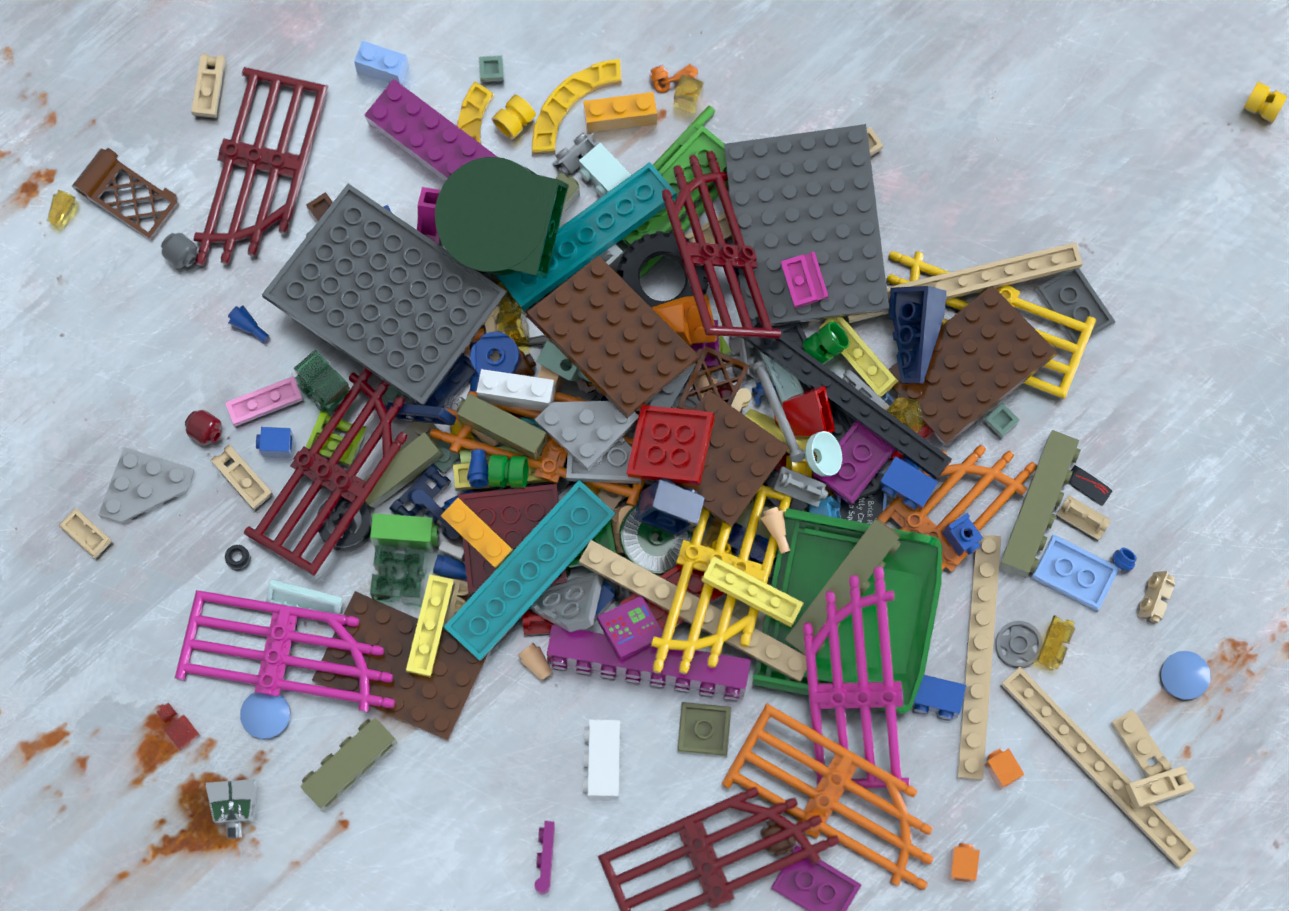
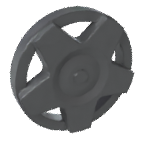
M1010 622L997 635V653L1010 666H1029L1039 658L1042 652L1043 640L1041 634L1028 622ZM1022 626L1030 629L1032 632L1025 633ZM1011 627L1010 635H1002L1005 630ZM1038 642V650L1035 654L1032 646ZM1001 647L1007 650L1006 656L1002 652ZM1019 658H1023L1027 662L1018 663L1016 661Z

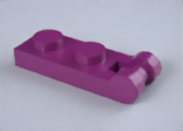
M544 821V827H539L538 842L543 843L542 853L537 852L536 868H541L540 878L535 881L534 885L536 892L540 895H546L550 891L555 821Z

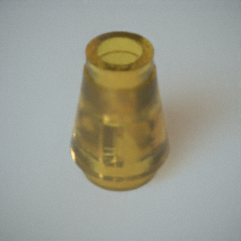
M58 189L57 193L53 194L47 222L60 227L61 223H63L75 206L74 201L76 197Z

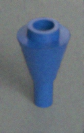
M244 305L240 308L235 306L228 314V318H230L228 324L250 334L252 333L263 343L269 337V334L258 326Z

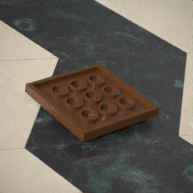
M708 390L694 409L697 411L713 412L715 415L700 485L675 483V485L683 489H693L697 491V494L704 496L705 499L702 507L732 528L785 455L789 446Z

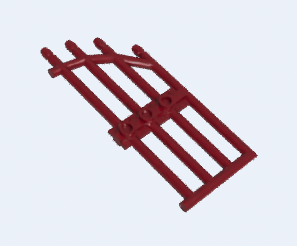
M243 68L242 76L249 78L231 140L223 138L220 145L217 161L224 162L208 219L204 232H195L193 240L201 242L198 249L199 253L196 257L197 265L203 266L210 243L225 242L221 263L228 264L236 241L251 236L248 255L255 256L263 231L280 219L282 221L279 224V233L286 234L328 85L252 68ZM257 81L271 82L254 144L240 142ZM280 85L294 87L277 149L263 147ZM303 90L317 92L300 154L288 153L286 149ZM233 165L247 167L228 233H213ZM256 170L269 172L255 225L239 230ZM279 175L292 177L286 203L267 216Z
M713 151L706 153L711 173L704 175L696 155H691L689 163L692 167L694 179L687 183L681 166H675L674 175L679 188L675 202L672 200L673 197L669 189L662 191V198L665 202V208L705 335L779 339L781 337V330L772 329L753 269L758 267L755 251L751 246H745L726 189L724 181H728L727 172H721ZM706 183H715L735 245L725 243ZM696 188H698L715 244L706 243L690 194ZM683 205L696 243L686 242L679 220V214ZM694 265L704 266L722 326H713ZM714 266L723 267L742 327H733ZM733 267L743 269L762 328L752 327Z
M364 368L359 376L354 372L350 374L349 381L353 383V386L311 448L308 449L303 446L293 458L294 461L290 465L291 468L295 469L294 473L256 529L248 526L244 530V535L313 576L316 575L407 438V434L400 432L395 438V442L392 443L391 423L398 414L399 409L404 405L405 399L398 396L393 402V406H390L388 411H386L382 397L390 385L382 380V383L374 390L367 383L373 373ZM360 391H362L369 398L368 402L331 457L327 460L320 456L318 453ZM376 409L380 423L346 471L337 464L373 410ZM382 437L383 457L368 480L364 481L357 477L356 474ZM303 475L314 480L274 541L263 535ZM324 486L333 491L293 552L283 547L282 545L321 487ZM343 497L352 502L312 563L303 559L301 556L340 498Z
M757 787L747 789L746 792H740L598 855V859L620 911H631L630 908L699 878L704 893L664 910L689 911L709 902L711 909L721 906L735 899L732 891L809 858L812 865L821 861L818 853L827 850L829 847L836 846L840 841L838 836L835 835L812 845L802 832L810 829L812 826L815 827L821 824L823 821L820 815L812 816L809 820L806 819L794 824L780 814L786 812L787 809L790 810L798 805L796 798L787 799L785 802L767 808L745 802L747 799H752L759 794ZM729 808L754 814L709 835L702 820ZM768 819L783 828L779 832L720 858L717 857L712 846L713 843ZM679 831L684 846L616 875L611 864L612 860ZM790 837H794L802 848L795 853L729 882L722 869L729 864ZM689 855L694 867L693 870L626 899L621 884Z

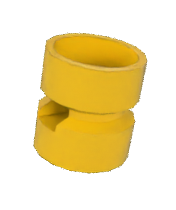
M1258 81L1243 108L1254 114L1259 112L1261 113V118L1273 123L1288 96L1277 90L1271 92L1268 85Z
M516 94L506 102V109L501 108L491 118L496 128L512 140L523 130L522 125L526 126L536 116L531 105Z

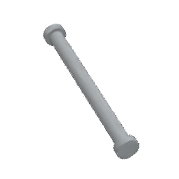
M759 361L752 366L753 372L759 377L785 441L789 446L791 461L794 463L800 462L805 458V453L798 446L766 371L767 365L764 361Z

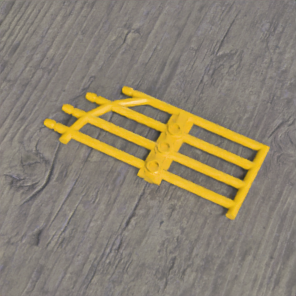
M890 251L888 258L911 267L910 280L889 274L886 281L892 285H899L919 280L920 271L932 276L949 273V271L922 262L924 254L919 251H915L913 258L904 254L901 255L896 251ZM1009 285L997 287L996 289L1013 307L1081 332L1077 344L1035 329L1050 345L1073 354L1068 365L1051 359L1043 366L1064 374L1059 387L1032 376L1023 384L1065 399L1096 319L1088 316L1085 323L1018 298L1020 291L1014 289V287ZM952 298L947 299L945 305L962 310L969 303ZM943 318L941 326L945 324L948 320Z
M761 486L756 495L738 557L724 553L731 527L724 522L722 523L715 549L700 545L710 512L702 507L699 522L695 526L691 542L683 540L676 563L683 565V569L662 637H653L651 646L658 648L656 660L653 664V672L660 673L663 669V662L666 659L668 649L684 650L679 672L687 674L695 650L712 646L711 655L708 658V666L715 668L723 643L743 630L740 645L743 647L749 645L759 610L750 606L747 616L729 626L736 598L728 594L716 634L698 639L714 588L707 583H704L687 641L671 639L692 570L696 569L706 572L713 557L767 584L778 547L776 539L772 535L770 536L762 564L748 560L766 497L780 501L778 510H784V516L786 508L789 509L792 497L773 490L774 488Z

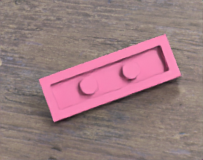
M294 376L227 401L225 404L233 425L238 426L300 402L303 399Z

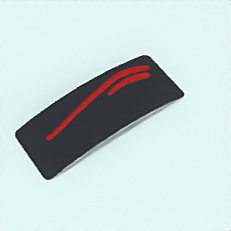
M1074 465L1071 469L1073 472L1068 483L1083 491L1100 505H1104L1113 491L1100 480Z

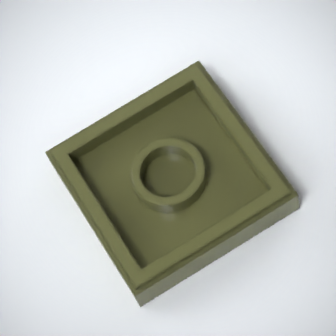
M682 702L677 753L727 757L731 706Z

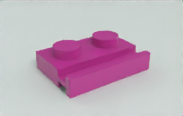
M815 251L781 261L794 308L818 302V300L828 299V293Z

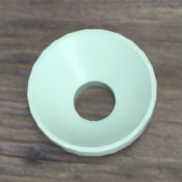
M826 431L813 434L808 439L804 450V459L807 461L808 466L820 476L836 474L842 464V452L838 441L831 433ZM813 450L817 455V462L815 461Z

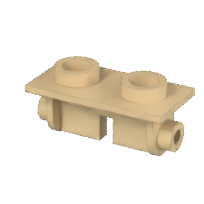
M1068 495L1056 515L1098 541L1111 521Z
M1169 571L1154 572L1150 577L1145 597L1140 602V611L1137 617H1150L1149 620L1153 623H1159L1160 620H1163L1168 604L1161 601V598L1170 600L1176 584L1174 582L1175 577L1168 575Z

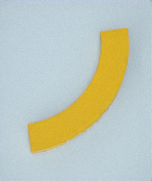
M620 59L592 64L580 72L573 73L553 90L541 107L534 126L532 155L556 153V139L560 125L568 111L581 98L599 88L621 84Z
M474 81L462 102L457 126L481 144L482 119L488 104L494 97V93Z

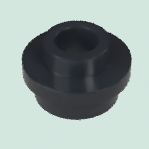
M233 545L225 552V561L232 569H242L249 562L250 554L242 545ZM241 554V560L234 561V555Z

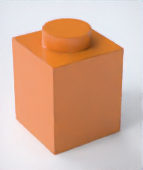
M999 748L988 755L989 760L984 764L999 790L1025 775L1009 748L1003 752Z
M959 843L958 847L954 846L951 851L948 879L974 883L977 879L980 850L974 849V845Z

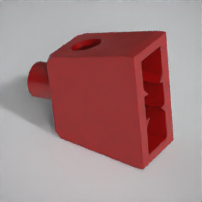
M825 385L794 395L783 401V411L794 436H812L817 432L826 431L832 433L835 431ZM774 415V420H775L776 424L779 425L778 422H777V419H776V417H775V415Z

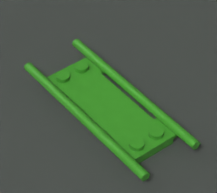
M710 105L653 164L677 195L679 188L674 175V167L677 165L681 166L684 172L683 176H685L687 183L694 179L692 167L689 163L691 155H696L704 175L711 173L706 153L713 151L721 172H727L725 143L703 126L715 113V109ZM724 181V182H725V185H726V187H727V186L729 185V182H728V181ZM714 182L706 183L707 188L709 189ZM716 186L709 192L712 202L719 196ZM698 188L690 193L694 204L700 198ZM702 200L695 207L698 217L705 211ZM684 205L680 211L679 220L686 213ZM663 208L621 240L630 246L635 240L648 233L653 234L656 231L668 233L672 227L666 208ZM688 216L681 222L683 232L690 227ZM662 256L654 257L644 264L640 272V280Z

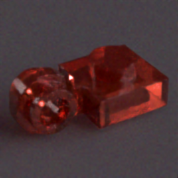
M169 702L165 705L162 703L159 706L160 709L156 712L165 723L168 721L172 723L164 731L180 751L200 736L185 715H182L177 720L174 718L177 712Z

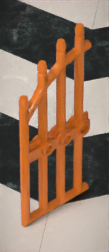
M469 391L467 394L468 396L470 393L478 398L477 392L475 391ZM557 391L554 399L556 402L587 401ZM491 404L501 410L534 420L542 413L541 411ZM447 409V411L456 416V420L459 421L457 415L458 412L453 409ZM465 424L457 435L442 432L438 429H431L430 431L432 438L450 443L449 451L458 454L460 448L464 447L470 450H485L486 454L490 456L506 455L508 459H511L512 456H524L468 439L467 436L473 428ZM548 435L549 441L543 449L540 460L535 461L528 457L529 467L536 469L534 477L558 484L560 477L566 478L567 468H564L568 452ZM623 436L626 442L632 447L634 439ZM645 479L641 480V484H633L632 488L617 483H582L629 497L627 505L634 507L637 505Z
M979 445L961 464L947 466L940 476H950L930 496L922 510L916 508L914 511L903 504L904 500L897 496L877 518L883 523L892 518L902 527L900 530L938 538L942 544V571L946 567L952 572L968 554L965 552L958 556L942 534L943 530L953 523L991 481L995 479L1007 487L973 523L977 530L980 531L1015 492L1022 496L1028 490L1022 484L1036 470L1037 465L1034 462L1027 464L1024 470L1013 479L1001 473V471L1012 460L1014 454L1011 451L1005 452L1001 459L991 468L974 465L978 458L986 451L983 445ZM921 470L922 473H924V474H926L927 476L931 477V476H930L929 474H927L925 471ZM965 473L983 476L938 525H935L926 516Z
M766 703L721 784L727 788H730L733 782L746 789L757 787L758 796L773 805L785 802V799L739 773L745 761H749L811 797L804 810L797 806L786 810L787 813L798 818L797 823L806 819L809 820L810 817L815 815L821 816L823 822L815 827L812 826L804 831L805 833L815 838L819 836L820 832L829 837L837 835L841 844L893 873L890 879L893 884L899 886L903 879L910 884H914L917 888L925 890L928 883L906 870L909 854L931 865L934 858L911 843L910 826L919 829L920 832L926 835H930L933 828L908 813L900 791H903L904 794L915 797L918 791L914 787L906 785L905 782ZM769 718H774L835 753L828 767L764 731L763 729ZM758 739L764 741L823 775L817 788L815 789L751 752ZM857 767L885 782L894 805L851 781ZM844 790L851 791L900 820L901 837L838 802ZM834 810L900 848L897 864L826 824L832 811Z

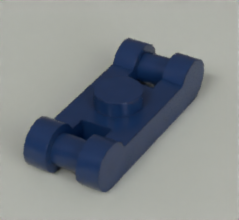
M433 464L399 499L392 503L389 509L394 514L418 517L424 511L419 504H411L414 508L410 511L404 507L409 502L407 498L408 493L411 490L420 489L435 500L450 485L451 480L447 476L443 477L438 472L439 469ZM431 479L436 483L433 489L427 485Z
M420 489L411 490L408 493V501L411 504H419L426 511L424 516L433 518L434 525L438 523L443 528L442 533L444 537L455 539L460 536L441 517L445 511L427 493Z

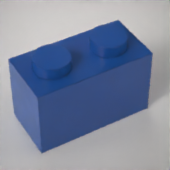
M895 457L881 479L879 486L883 487L881 491L892 498L895 495L904 500L903 504L906 507L915 511L916 508L922 510L938 482Z
M924 675L912 707H914V711L928 714L929 711L938 713L940 718L953 720V717L957 718L960 715L966 685Z

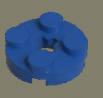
M489 332L481 336V339L473 345L470 358L472 366L479 375L481 369L515 374L520 362V351L514 340L505 333ZM494 351H498V354L502 355L497 362L489 359V356H492Z

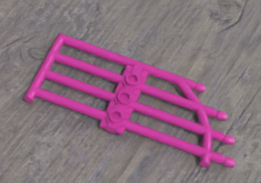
M881 566L874 567L875 594L861 598L860 589L858 588V576L850 575L851 602L836 611L834 591H826L827 620L815 637L812 635L813 626L811 622L803 624L812 729L823 735L820 709L835 708L838 744L849 750L845 708H860L865 760L875 765L870 708L885 707L891 775L902 780L906 785H910V778L901 777L895 707H903V691L901 681H893L886 604L887 601H894V591H885L884 571ZM873 604L877 606L883 682H868L862 608ZM852 614L858 682L843 683L838 623ZM829 635L833 683H818L815 654ZM813 741L815 760L825 765L824 747ZM816 772L818 786L823 775ZM866 772V778H851V781L864 788H887L885 782Z
M196 590L175 679L184 680L186 673L254 684L256 685L254 692L263 695L279 697L280 690L282 689L359 703L358 711L368 713L369 705L383 706L385 708H393L395 705V700L391 698L369 695V679L392 682L393 675L367 668L362 653H371L372 655L379 656L383 655L384 648L355 641L343 625L358 626V618ZM203 601L271 612L273 614L270 627L201 616ZM297 618L327 622L340 639L295 632ZM202 625L266 636L267 640L264 651L196 640L194 638L197 626ZM295 641L350 651L356 667L289 656L291 643ZM197 649L260 660L259 673L254 675L189 663L191 650ZM286 665L358 677L360 693L283 680Z

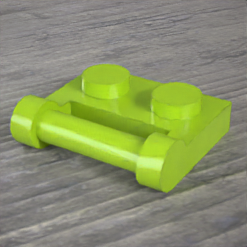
M320 412L306 448H311L324 426L332 417L329 416L328 412ZM341 420L336 428L347 432L352 424ZM363 425L338 463L351 466L362 440L365 438L368 427ZM332 433L318 454L329 459L343 439V436Z

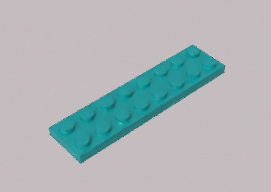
M648 162L558 229L547 279L521 272L496 276L523 311H525L597 256H600L665 208V202L662 198V191L664 189H669L673 201L676 200L677 193L651 162Z
M579 480L445 624L444 628L481 661L586 548L589 542L610 522L616 513Z

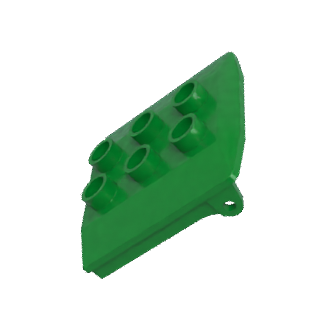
M786 508L784 516L785 537L790 551L781 554L778 549L771 586L803 602V605L791 627L766 614L762 632L803 654L786 641L785 638L871 524ZM893 529L901 535L897 540L901 544L893 555L887 553L882 560L886 563L883 567V580L885 581V591H894V601H887L886 604L893 681H901L903 691V707L895 708L896 713L904 714L912 708L926 670L942 584V544L934 536ZM874 573L867 580L871 584L863 595L860 594L861 598L875 594ZM873 604L862 608L868 682H883L877 606ZM852 614L840 621L841 624L838 627L843 683L858 682ZM828 635L824 641L826 643L818 655L815 654L818 683H833ZM757 660L752 685L809 696L807 669L801 681L797 682ZM874 707V708H873V709H878V710H884V711H886L885 707Z

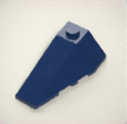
M931 286L890 288V311L888 312L894 324L895 332L892 335L893 340L897 341L898 353L896 358L900 381L903 384L924 382L945 315L946 290Z

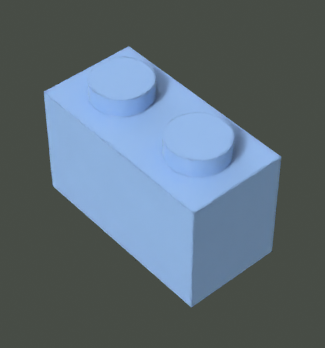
M363 40L354 60L357 73L387 83L395 79L402 84L409 67L407 55Z

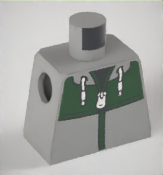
M254 779L206 783L214 824L226 826V839L242 838L241 824L253 823L257 782Z

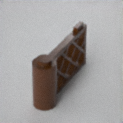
M100 148L73 183V189L84 198L93 201L151 240L177 206L178 201L175 200L177 195L166 187L162 191L117 160L118 154L110 148L106 150ZM122 170L129 175L130 183L116 185L115 177ZM134 187H147L150 196L136 198ZM131 188L133 199L119 201L117 190ZM114 190L116 202L105 203L99 199L104 192ZM164 199L170 203L165 210L155 212L153 200ZM151 201L152 212L138 214L137 203ZM134 203L135 215L124 216L121 214L120 205ZM153 217L154 225L149 232L140 227L139 219Z
M705 346L704 350L699 348L697 351L699 359L695 362L697 365L676 408L694 410L696 407L693 408L684 404L686 398L696 395L700 402L702 399L701 393L712 390L716 396L721 398L717 388L726 385L729 386L732 394L722 398V400L732 405L750 365ZM709 355L716 358L719 366L708 369L704 361L706 356ZM734 366L742 370L740 376L730 379L726 368ZM722 370L725 381L714 384L710 373ZM706 375L710 385L699 389L695 379Z

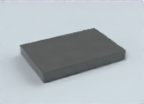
M1079 268L1061 272L1035 288L1049 310L1085 323L1088 316L1095 318L1096 322L1089 339L1116 323ZM1059 324L1069 341L1077 344L1081 332Z

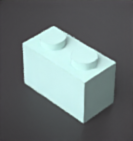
M601 143L579 160L580 175L587 182L590 180L595 185V190L601 197L631 176Z

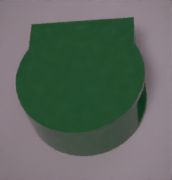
M483 157L467 162L449 176L438 195L435 207V223L439 238L449 254L469 268L494 275H509L521 272L547 279L569 184L559 179L537 175L532 170L505 158Z

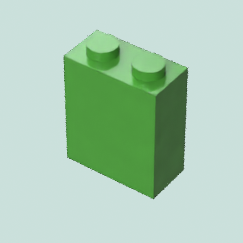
M373 513L370 538L375 549L434 553V546H439L440 532L438 531V526L434 525L433 518Z

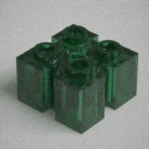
M315 349L294 367L297 375L294 379L297 381L299 389L306 396L311 394L314 400L313 403L320 411H327L332 416L349 392L350 387L346 380Z
M376 545L373 565L375 570L379 571V574H372L371 598L392 602L393 596H400L402 603L422 604L424 584L419 575H425L426 551L424 549L405 548V554L397 552L396 547ZM397 571H402L404 576L396 579L393 575H397Z

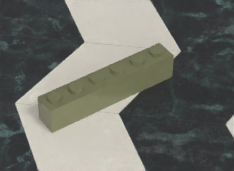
M1055 430L1050 432L1006 545L999 568L1024 578L1030 572H1035L1039 559L1035 558L1038 549L1042 551L1048 537L1044 536L1046 528L1051 529L1056 515L1052 514L1055 505L1059 507L1063 499L1064 493L1060 491L1063 483L1067 485L1073 471L1069 470L1071 462L1076 463L1081 449L1077 448L1080 440Z
M876 517L785 640L805 654L803 624L811 622L813 626L812 635L814 637L817 635L827 620L826 591H834L836 611L840 610L851 602L849 577L850 575H857L859 579L858 588L860 589V594L863 595L871 584L867 580L874 573V567L881 566L883 568L886 563L882 560L887 553L894 554L901 544L897 541L901 535ZM823 642L821 647L818 649L816 655H818V653L824 647V645L826 644L825 642Z

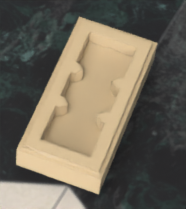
M77 508L58 525L94 559L112 542L107 535Z

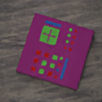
M642 596L597 616L599 625L620 661L651 647L653 637L661 638L663 634Z

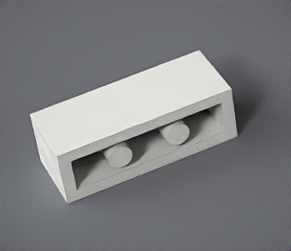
M481 369L476 392L479 399L489 404L543 412L554 402L556 387L554 380Z
M589 720V727H584V742H589V752H584V767H589L588 777H583V792H588V799H618L620 720Z

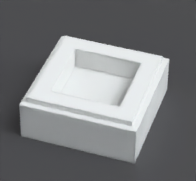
M446 541L441 542L439 547L440 555L444 556L445 553L462 563L464 562L463 548Z

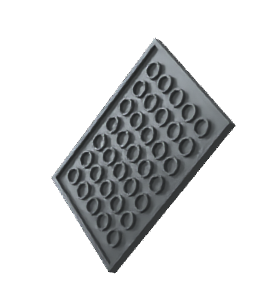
M866 124L724 144L731 204L745 246H751L757 257L756 263L758 267L753 269L771 326L890 311ZM815 251L828 293V299L818 300V302L794 308L781 261ZM738 268L741 293L750 321L752 322L758 315L743 269Z
M348 183L265 289L262 297L415 403L424 406L499 305L507 291L475 269L458 262L443 247Z

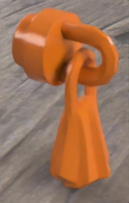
M689 64L675 73L673 77L668 78V70L664 68V65L650 69L651 74L649 75L655 89L663 93L670 88V82L696 81L698 69ZM658 79H664L660 82L661 84H665L664 88L660 87Z

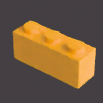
M654 92L583 101L587 133L657 124Z
M459 498L441 515L496 569L514 551Z

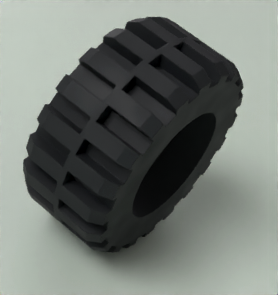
M656 231L653 234L648 233L635 240L625 250L619 262L617 274L650 307L682 297L693 296L673 232L663 233V231ZM654 257H671L684 270L685 284L683 290L671 300L658 301L652 299L641 287V269L648 260ZM694 265L703 295H705L709 284L704 266Z

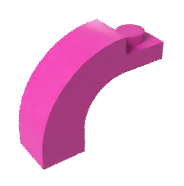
M422 187L417 205V230L441 246V240L435 223V207L440 190Z

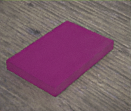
M855 422L839 441L842 452V464L839 471L831 476H820L814 472L812 476L819 482L826 484L827 488L851 506L896 452L895 449L858 422Z
M796 845L792 853H795L801 850L802 848ZM809 858L782 869L770 889L805 911H847L862 884L822 860L812 865Z

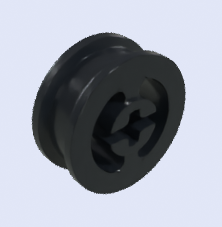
M343 497L340 498L318 531L324 543L331 535L328 532L330 517L333 515L332 522L335 528L347 511L346 509L352 503ZM325 501V502L321 505V507L319 508V510H318V512H317V515H318V513L320 512V510L322 509V507L324 506V504L326 503V501ZM364 503L358 511L362 519L360 528L355 533L357 524L353 518L343 533V537L339 539L333 550L351 552L362 547L370 538L372 517Z

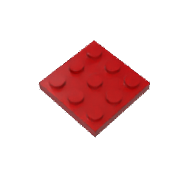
M643 405L640 410L629 458L627 476L657 481L667 479L675 483L700 485L715 418L714 413Z

